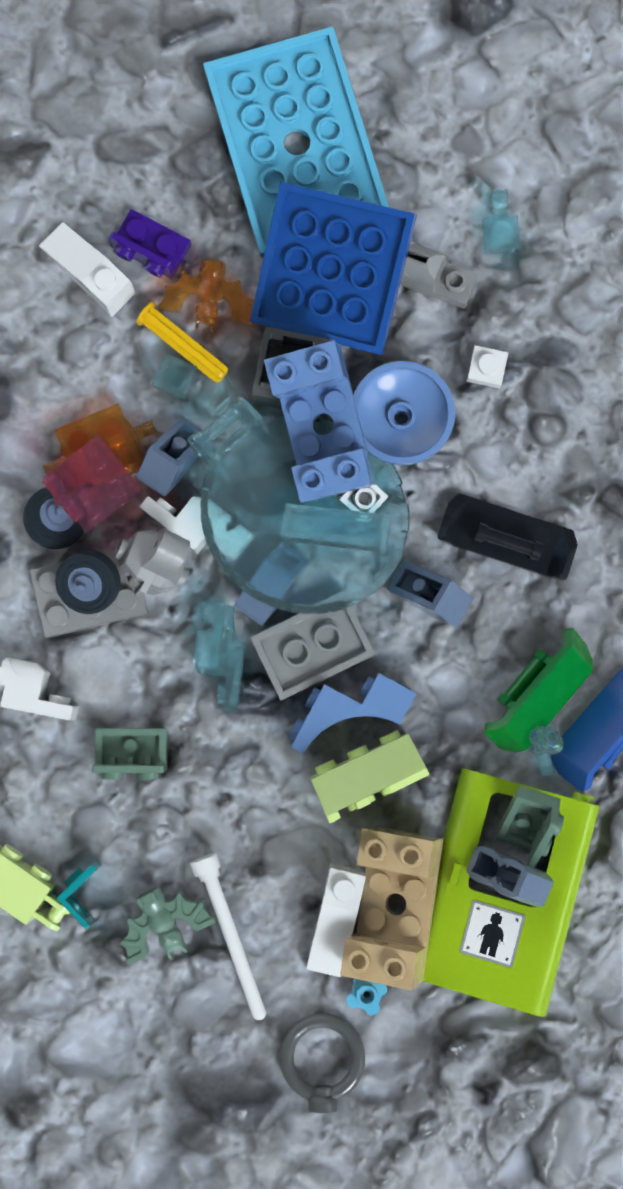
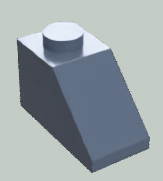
M181 417L149 447L136 478L151 489L166 496L182 480L209 440L210 435Z
M405 560L387 588L389 592L455 628L458 627L474 599L452 580Z

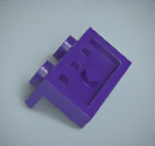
M130 209L118 232L112 231L108 237L114 249L113 252L118 257L128 262L134 259L144 264L143 268L158 278L165 275L173 279L192 245L190 239L133 209Z

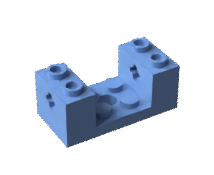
M333 340L265 359L264 363L272 394L280 398L297 466L291 467L300 503L311 502L376 485L341 346ZM321 414H328L333 420L332 430L325 435H320L314 428V421Z

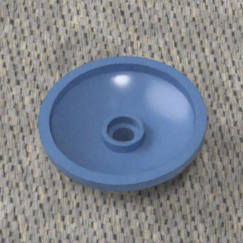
M395 361L383 364L369 372L361 380L354 392V399L367 451L380 461L401 466L423 462L439 452L451 435L455 422V404L452 394L444 380L436 372L424 365L410 361ZM396 414H404L407 421L403 424L397 423L394 419Z

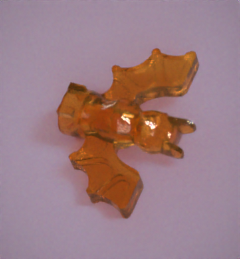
M201 260L199 276L197 277L190 276L183 271L177 283L164 286V299L158 305V309L161 311L178 313L181 311L187 298L196 294L199 303L195 310V329H198L199 324L211 325V332H214L215 321L218 316L217 303L224 299L231 309V316L234 322L254 324V322H250L254 300L244 295L241 290L240 280L227 282L223 279L226 270V264L223 261Z

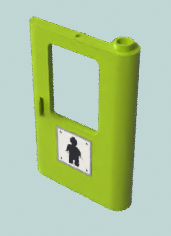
M461 769L443 837L423 978L424 982L535 1016L545 1017L547 1015L600 807L593 804L595 797L574 791L572 798L473 770ZM518 786L560 798L559 812L564 816L559 835L555 836L546 873L553 880V885L544 906L524 905L473 890L469 886L470 876L466 869L475 848L478 847L489 801L494 793L513 797Z

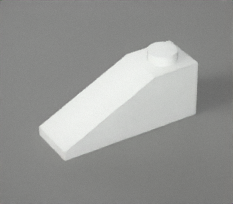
M62 222L39 245L111 317L136 294L131 281L103 254Z
M330 863L306 969L341 977L340 971L345 939L352 936L366 879L364 871Z

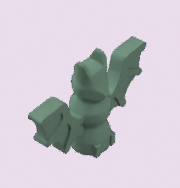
M160 886L142 893L136 898V901L143 913L138 917H128L129 932L120 943L127 952L126 963L130 965L147 956L149 952L147 943L149 930L158 934L160 945L165 949L168 958L172 960L174 958L173 951L181 948L184 953L188 952V948L182 939L181 931L174 925L175 918L185 920L195 931H200L214 924L217 917L209 913L205 907L204 900L191 901L183 895L182 891L178 893L175 899L170 901L165 899Z

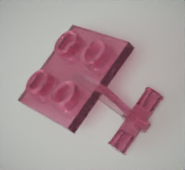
M99 434L46 474L42 481L55 498L53 503L57 508L62 507L72 519V522H78L86 533L90 532L142 491Z

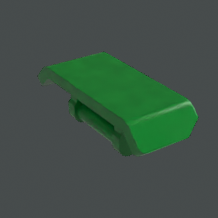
M574 628L563 631L564 645L553 658L541 649H538L527 667L506 692L501 693L496 699L508 711L501 720L486 723L484 733L499 749L514 753L527 750L592 673L593 659L588 646Z

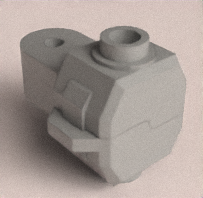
M165 528L158 532L152 530L138 531L128 540L122 538L119 541L113 557L119 559L117 566L119 574L127 585L135 588L134 595L141 597L146 593L152 595L163 594L175 587L181 588L184 585L189 574V569L185 568V563L188 558L190 541Z

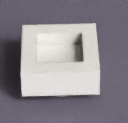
M475 345L466 382L500 389L508 352Z

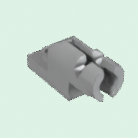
M411 241L401 279L402 286L465 309L478 280V273L446 262L445 254Z

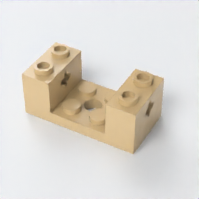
M377 826L362 828L356 865L366 867V879L361 897L356 934L345 939L340 976L410 991L423 982L444 838ZM392 894H400L404 897L406 909L402 914H396L389 908L388 901Z

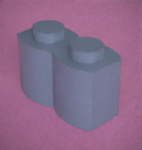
M484 846L475 848L466 869L468 875L474 881L492 887L506 897L536 907L544 906L553 885L552 878L544 871L526 865L517 858Z

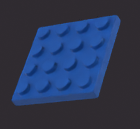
M280 182L250 322L285 331L331 339L340 345L383 355L417 214Z

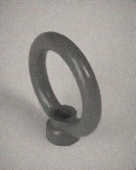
M328 1013L312 1014L297 1021L286 1033L280 1049L281 1071L291 1089L299 1096L308 1100L309 1112H336L337 1100L348 1095L357 1086L363 1075L365 1067L364 1045L355 1028L343 1018ZM328 1028L336 1031L346 1040L350 1048L351 1064L348 1073L339 1083L333 1086H312L305 1082L296 1070L294 1064L296 1045L304 1034L313 1029Z

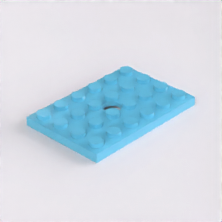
M333 26L203 63L261 258L265 254L280 182L389 207ZM300 132L303 136L309 138L310 147L305 153L293 155L285 149L284 142L290 133Z

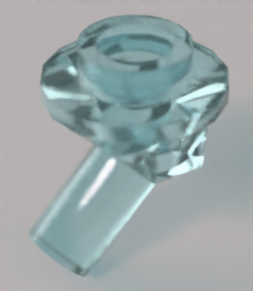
M537 726L530 733L529 738L532 744L529 750L536 756L541 776H548L555 772L550 755H555L562 751L564 740L554 728Z

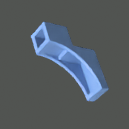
M380 673L376 675L375 679L368 676L359 693L364 698L361 704L325 684L322 690L314 688L305 704L306 707L311 709L305 721L297 719L288 736L294 740L291 748L304 754L309 744L322 731L337 722L353 717H378L400 725L417 693Z

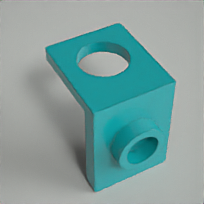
M98 860L85 871L80 867L77 868L64 881L68 888L57 897L58 901L86 930L95 922V919L72 894L102 866Z

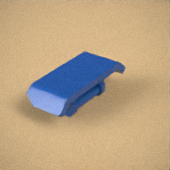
M623 669L617 672L552 748L550 758L557 773L582 792L591 788L594 774L602 766L609 771L614 765L613 761L623 751Z

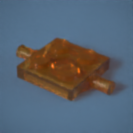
M117 403L54 429L61 445L62 457L43 464V468L48 478L67 470L74 477L80 493L84 495L139 472L143 459L140 454L138 440L158 432L152 419L132 427L126 420L121 406Z

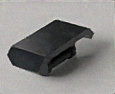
M458 493L448 502L438 532V539L453 547L559 580L567 579L578 546L574 530Z

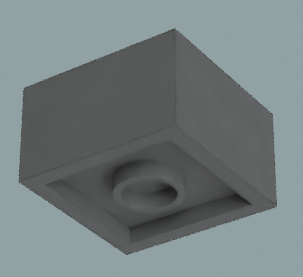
M265 327L252 390L253 404L282 409L280 398L272 394L264 363L265 359L333 340Z

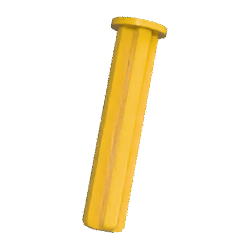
M150 302L139 314L136 324L147 327L214 383H219L228 373V367L157 310L154 302Z

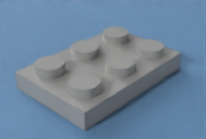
M115 550L102 552L114 562L116 567L118 566L119 559L113 557ZM61 563L30 570L45 638H52L149 614L145 595L141 597L134 595L135 588L127 585L121 576L119 593L108 608L94 614H82L65 605L57 593L55 576Z
M345 592L250 637L280 701L376 655Z

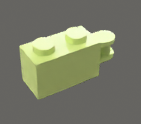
M5 844L4 847L0 845V908L25 925L36 918L50 929L58 931L61 927L59 922L65 914H70V912L58 901L57 896L51 893L57 883L50 879L52 874L40 865L34 864L32 867L21 859L23 854L16 848ZM45 901L53 906L48 914L41 910Z

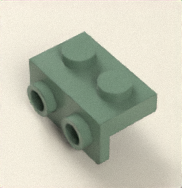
M96 728L95 764L92 765V773H101V779L106 780L123 779V773H137V779L140 780L158 779V773L167 771L168 728Z
M518 786L497 828L496 839L529 849L528 865L535 867L541 856L546 857L548 855L552 836H558L561 831L564 816L559 814L560 798Z

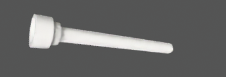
M217 853L205 855L190 862L194 877H199L200 882L205 883L251 1014L254 1019L262 1020L266 1016V1010L218 880L220 875L219 868L221 867Z

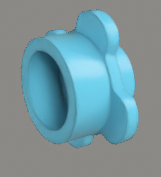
M353 979L352 993L346 997L348 1006L350 1008L359 1007L364 1009L370 1016L378 1014L380 1011L379 1002L381 997L387 993V986ZM365 991H368L370 993V996L368 998H365L363 996V993Z

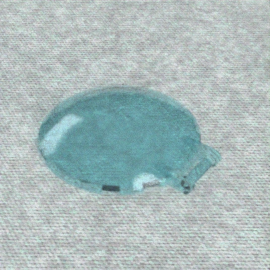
M239 396L230 403L231 408L201 432H194L187 438L192 450L209 466L203 481L200 498V518L207 545L224 573L240 589L253 598L274 608L293 613L322 614L335 612L358 604L371 596L388 580L398 566L404 553L406 537L409 532L410 513L409 504H406L401 487L403 482L393 464L380 461L368 453L376 485L388 497L365 523L334 496L300 503L291 467L297 466L284 415L262 417L246 399ZM319 415L314 421L316 432L320 435L328 434L333 428V420L322 418ZM238 419L245 424L217 448L210 443Z

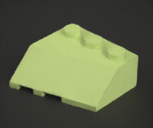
M398 730L380 737L381 745L368 750L365 744L348 752L349 759L336 765L334 759L315 767L317 774L311 776V781L329 823L341 818L338 812L346 807L349 811L361 809L376 800L374 796L376 793L380 792L383 796H386L430 775L408 733L400 735Z

